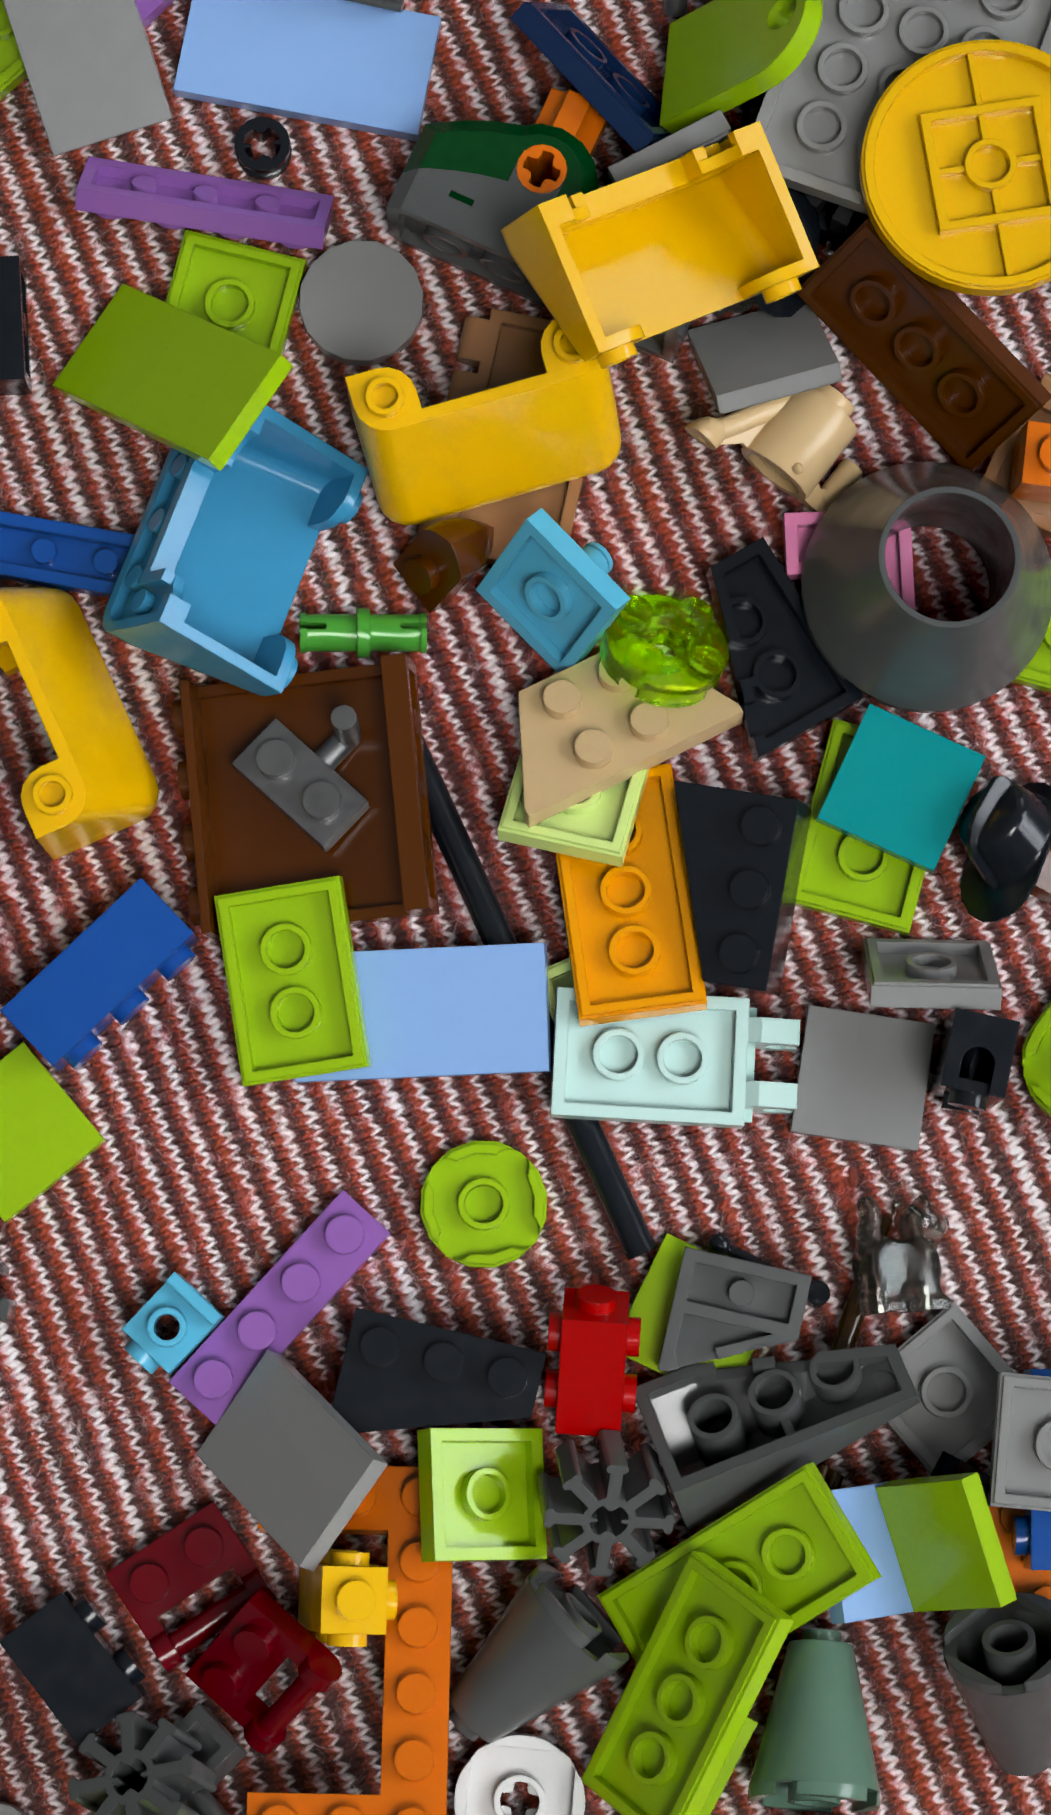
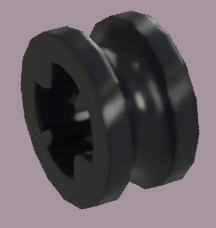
M257 117L248 120L240 127L235 136L234 148L239 166L248 176L257 180H270L286 171L291 162L292 148L288 132L280 122L272 118ZM269 137L276 139L273 144L277 155L273 159L266 155L260 156L257 161L250 158L253 156V151L249 143L254 138L262 143L267 141Z

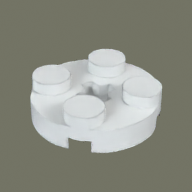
M507 1734L493 1743H486L478 1747L462 1768L456 1783L454 1794L455 1815H512L511 1807L500 1804V1797L502 1792H512L515 1782L527 1783L528 1793L539 1796L538 1807L528 1808L525 1815H584L585 1812L583 1782L570 1756L551 1741L532 1734Z

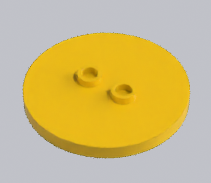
M984 39L952 44L920 58L907 67L894 79L877 102L865 131L860 154L859 176L864 205L873 227L889 251L912 272L928 282L962 294L1004 296L1029 291L1051 281L1050 54L1035 47L1005 40Z

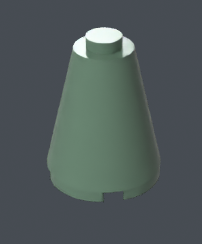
M819 1628L802 1630L801 1640L790 1641L787 1645L750 1778L748 1800L754 1802L762 1799V1806L820 1813H832V1807L840 1806V1800H852L851 1813L878 1810L880 1808L881 1793L854 1646L841 1642V1632Z

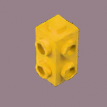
M329 1549L315 1571L300 1567L298 1622L307 1630L316 1632L315 1638L321 1643H327V1646L367 1647V1634L386 1635L387 1620H394L396 1617L398 1605L397 1583L395 1580H388V1567L369 1564L370 1552Z

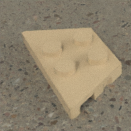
M631 639L620 642L519 691L518 712L521 738L524 821L530 828L575 804L589 799L600 791L603 792L631 778L633 774L641 770H648L741 724L743 718L742 708L737 702Z

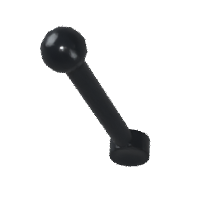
M713 1233L707 1239L706 1244L709 1252L774 1266L731 1244L730 1238L725 1233ZM816 1280L811 1282L806 1304L813 1308H820L829 1300L830 1289L823 1281Z

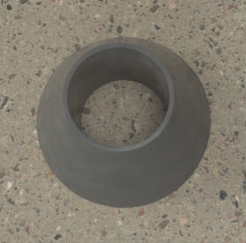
M911 462L898 464L869 474L854 483L830 505L821 517L810 538L802 564L801 600L803 613L816 647L833 671L843 680L847 679L861 691L876 698V702L888 707L918 713L955 711L982 702L1001 691L1026 668L1035 656L1044 639L1051 618V560L1044 539L1032 517L1008 491L996 482L967 468L947 463ZM920 526L937 527L960 536L978 553L987 572L989 598L985 612L963 621H940L926 617L909 607L896 593L888 577L885 564L887 539L901 530Z

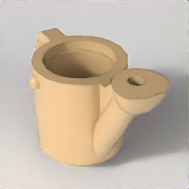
M831 385L736 410L721 418L710 416L698 418L685 426V430L694 439L711 450H716L720 445L741 444L743 446L741 448L743 456L758 473L780 490L797 498L812 512L827 511L830 505L862 476V470L855 462L849 459H842L821 487L819 485L820 480L857 434V427L850 418L855 411L854 406L842 393Z

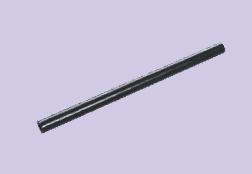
M423 737L431 830L483 945L518 944ZM550 1015L551 1066H552V1063H553V1044H554V1022H553V1019H552V1017H551V1015ZM542 1072L551 1091L552 1072ZM563 1118L627 1260H632L657 1248L599 1120Z

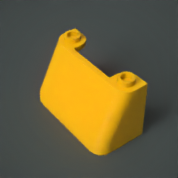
M760 121L727 134L729 138L720 144L715 143L705 148L701 146L691 150L679 159L589 193L583 194L579 192L568 198L564 194L538 204L500 230L510 255L584 362L598 359L601 369H605L638 355L635 343L759 294L763 295L766 304L785 298L802 290L798 280L799 277L820 267Z
M553 320L544 330L541 339V356L546 373L428 407H421L413 382L400 370L390 367L375 368L345 377L352 416L377 502L383 514L391 521L401 525H417L599 473L607 469L617 459L621 448V431L610 367L601 369L598 359L584 362L556 320Z
M0 587V667L7 677L17 672L21 673L58 759L42 765L30 773L23 783L21 792L23 810L36 839L51 858L56 860L137 824L150 816L158 804L159 787L93 635L74 598L62 589Z

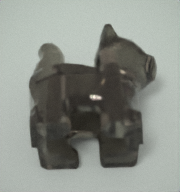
M921 1194L914 1201L910 1202L894 1199L891 1202V1213L899 1239L882 1238L880 1236L882 1216L878 1203L870 1196L861 1197L856 1203L859 1222L856 1230V1249L852 1257V1270L860 1291V1315L862 1317L878 1316L895 1312L907 1314L951 1308L950 1298L942 1292L940 1283L942 1270L937 1252L939 1242L949 1231L947 1217L940 1213L933 1202L929 1201L926 1194Z

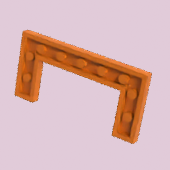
M387 1466L340 1533L351 1535H388V1580H395L397 1583V1613L394 1620H387L385 1635L380 1795L247 1792L246 1815H447L453 1562H422L419 1469L413 1466ZM258 1523L259 1533H268V1532Z

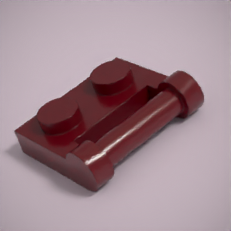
M213 1501L105 1574L145 1635L153 1652L169 1673L186 1662L183 1655L225 1628L260 1588L275 1601L278 1600L268 1580L216 1501ZM231 1568L235 1569L243 1582L242 1585L171 1633L168 1632L159 1618L161 1615Z
M260 1588L185 1675L244 1728L245 1740L252 1749L259 1753L270 1754L285 1740L288 1725L318 1692L328 1691L338 1681L342 1674V1666L337 1657ZM289 1657L298 1666V1676L275 1702L268 1707L255 1694L285 1659Z

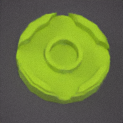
M471 1141L450 1149L432 1166L421 1189L420 1215L429 1239L447 1258L469 1268L494 1269L518 1260L536 1243L546 1222L547 1192L539 1170L521 1152L498 1141Z

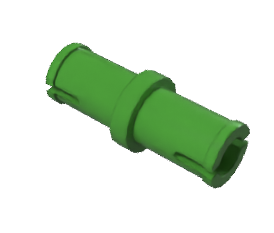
M356 608V614H306V612H300L299 650L300 653L356 652L357 658H369L370 652H420V654H426L427 614L426 612H420V614H370L369 608Z

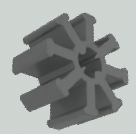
M603 1429L598 1433L601 1445L599 1462L590 1464L577 1451L575 1441L568 1439L555 1449L560 1477H548L546 1473L542 1472L538 1475L536 1488L543 1525L548 1528L553 1554L565 1564L570 1561L572 1554L584 1546L590 1574L592 1576L608 1577L612 1575L610 1563L612 1544L621 1542L634 1556L636 1566L643 1567L656 1556L650 1529H662L666 1534L672 1533L675 1516L657 1452L648 1443H643L640 1446L641 1450L627 1459L620 1431Z
M134 1711L121 1713L116 1716L115 1721L120 1724L122 1751L94 1733L88 1734L79 1746L80 1753L106 1768L104 1776L81 1781L72 1777L68 1781L69 1798L95 1813L94 1815H200L179 1802L181 1794L200 1790L214 1793L217 1790L216 1772L191 1756L194 1751L198 1752L201 1750L202 1744L165 1718L159 1719V1727H157ZM147 1779L144 1788L139 1791L142 1782Z

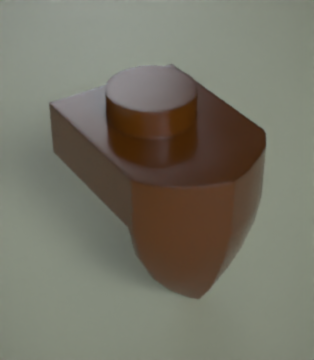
M451 518L439 521L422 530L393 565L427 611L432 613L447 605L473 575L486 564L492 552L494 528L480 521L466 518Z

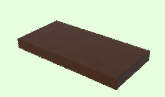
M870 218L866 219L801 285L802 290L796 292L961 467L974 470L1051 399V394L953 291L928 282L902 264L880 239Z

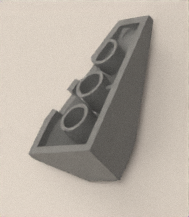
M895 1344L820 1351L812 1359L776 1363L774 1356L752 1358V1365L716 1369L714 1362L693 1364L641 1384L636 1389V1401L687 1530L723 1517L802 1466L811 1462L818 1465L920 1403L917 1391Z

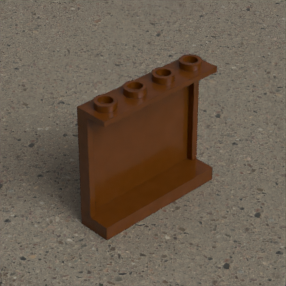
M406 653L380 656L381 664L295 674L289 685L283 689L282 694L265 697L229 683L196 686L190 680L179 681L181 699H175L172 702V718L177 737H184L186 761L178 763L177 775L179 790L183 800L190 799L192 824L184 825L183 844L188 862H195L197 887L189 889V910L193 924L195 926L201 925L202 934L214 940L220 939L214 896L333 876L343 877L350 925L439 915L416 664ZM347 705L356 712L362 732V739L358 746L334 771L368 801L370 808L325 853L234 770L232 762L275 718L315 753L335 733L331 722L332 711L338 706Z

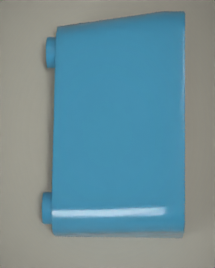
M267 405L221 471L170 448L103 615L104 630L127 644L256 695L265 697L282 694L283 689L289 685L295 676L298 667V661L295 658L296 646L293 641L280 635L320 531L331 529L339 523L346 524L356 515L362 503L363 495L361 488L368 469Z

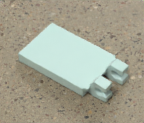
M557 987L550 1118L742 1129L744 1123H752L753 1112L792 1115L793 1111L797 1109L798 1083L754 1081L755 1048L769 1051L795 1052L796 1047L800 1045L801 1020L757 1017V1008H749L750 998L706 996L707 1010L579 1027L574 988Z

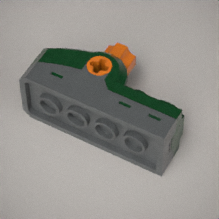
M552 88L536 123L533 125L523 126L497 121L476 120L425 124L386 206L389 234L405 246L546 307L510 255L500 230L538 204L564 194L568 198L579 192L586 194L597 190L598 180L592 156L608 122L583 95L570 89L568 91H560ZM692 321L634 345L638 349L673 364Z

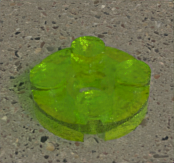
M628 595L631 598L601 637L600 658L607 674L617 684H619L622 677L628 684L638 688L635 697L652 705L680 708L695 705L702 701L707 691L713 687L716 688L719 684L729 659L728 643L721 628L713 621L714 612L712 607L705 601L695 597H686L681 600L666 595ZM653 645L669 647L675 652L674 656H664L663 650Z

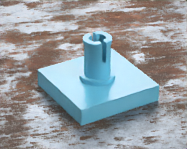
M542 508L524 521L475 589L557 673L583 661L631 599L608 576V573L613 568V560L606 548L596 542H589L581 548Z

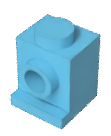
M174 1271L166 1280V1283L122 1328L132 1338L124 1349L150 1374H153L160 1366L169 1374H174L226 1317L181 1274ZM165 1315H173L180 1325L177 1336L171 1340L161 1339L156 1332L158 1320Z

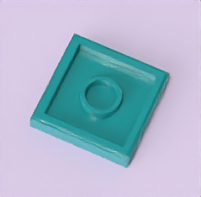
M869 704L816 822L932 874L986 756Z

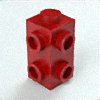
M598 1284L586 1285L581 1288L565 1287L563 1312L550 1311L547 1351H559L560 1360L559 1369L546 1368L544 1407L557 1408L556 1434L598 1436L599 1431L603 1429L618 1430L621 1433L622 1413H635L637 1374L625 1373L626 1356L639 1357L641 1318L628 1317L630 1292L614 1291L610 1287Z

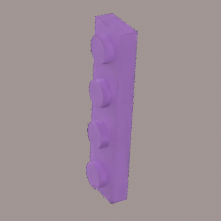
M88 156L76 187L75 210L92 212L106 219L129 218L154 222L168 229L191 228L216 232L230 239H243L247 237L278 242L292 249L309 247L323 250L332 219L334 195Z
M342 1190L168 1382L210 1421L217 1425L266 1351L271 1350L282 1355L385 1242L391 1233Z

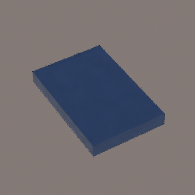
M524 2L510 17L518 28L635 152L672 134L659 125L661 114L660 101L568 4Z

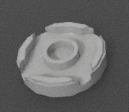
M351 240L329 248L310 265L300 286L299 311L308 336L324 355L345 365L373 366L385 362L386 358L394 356L399 351L402 352L412 343L422 323L424 295L416 270L399 251L377 241Z

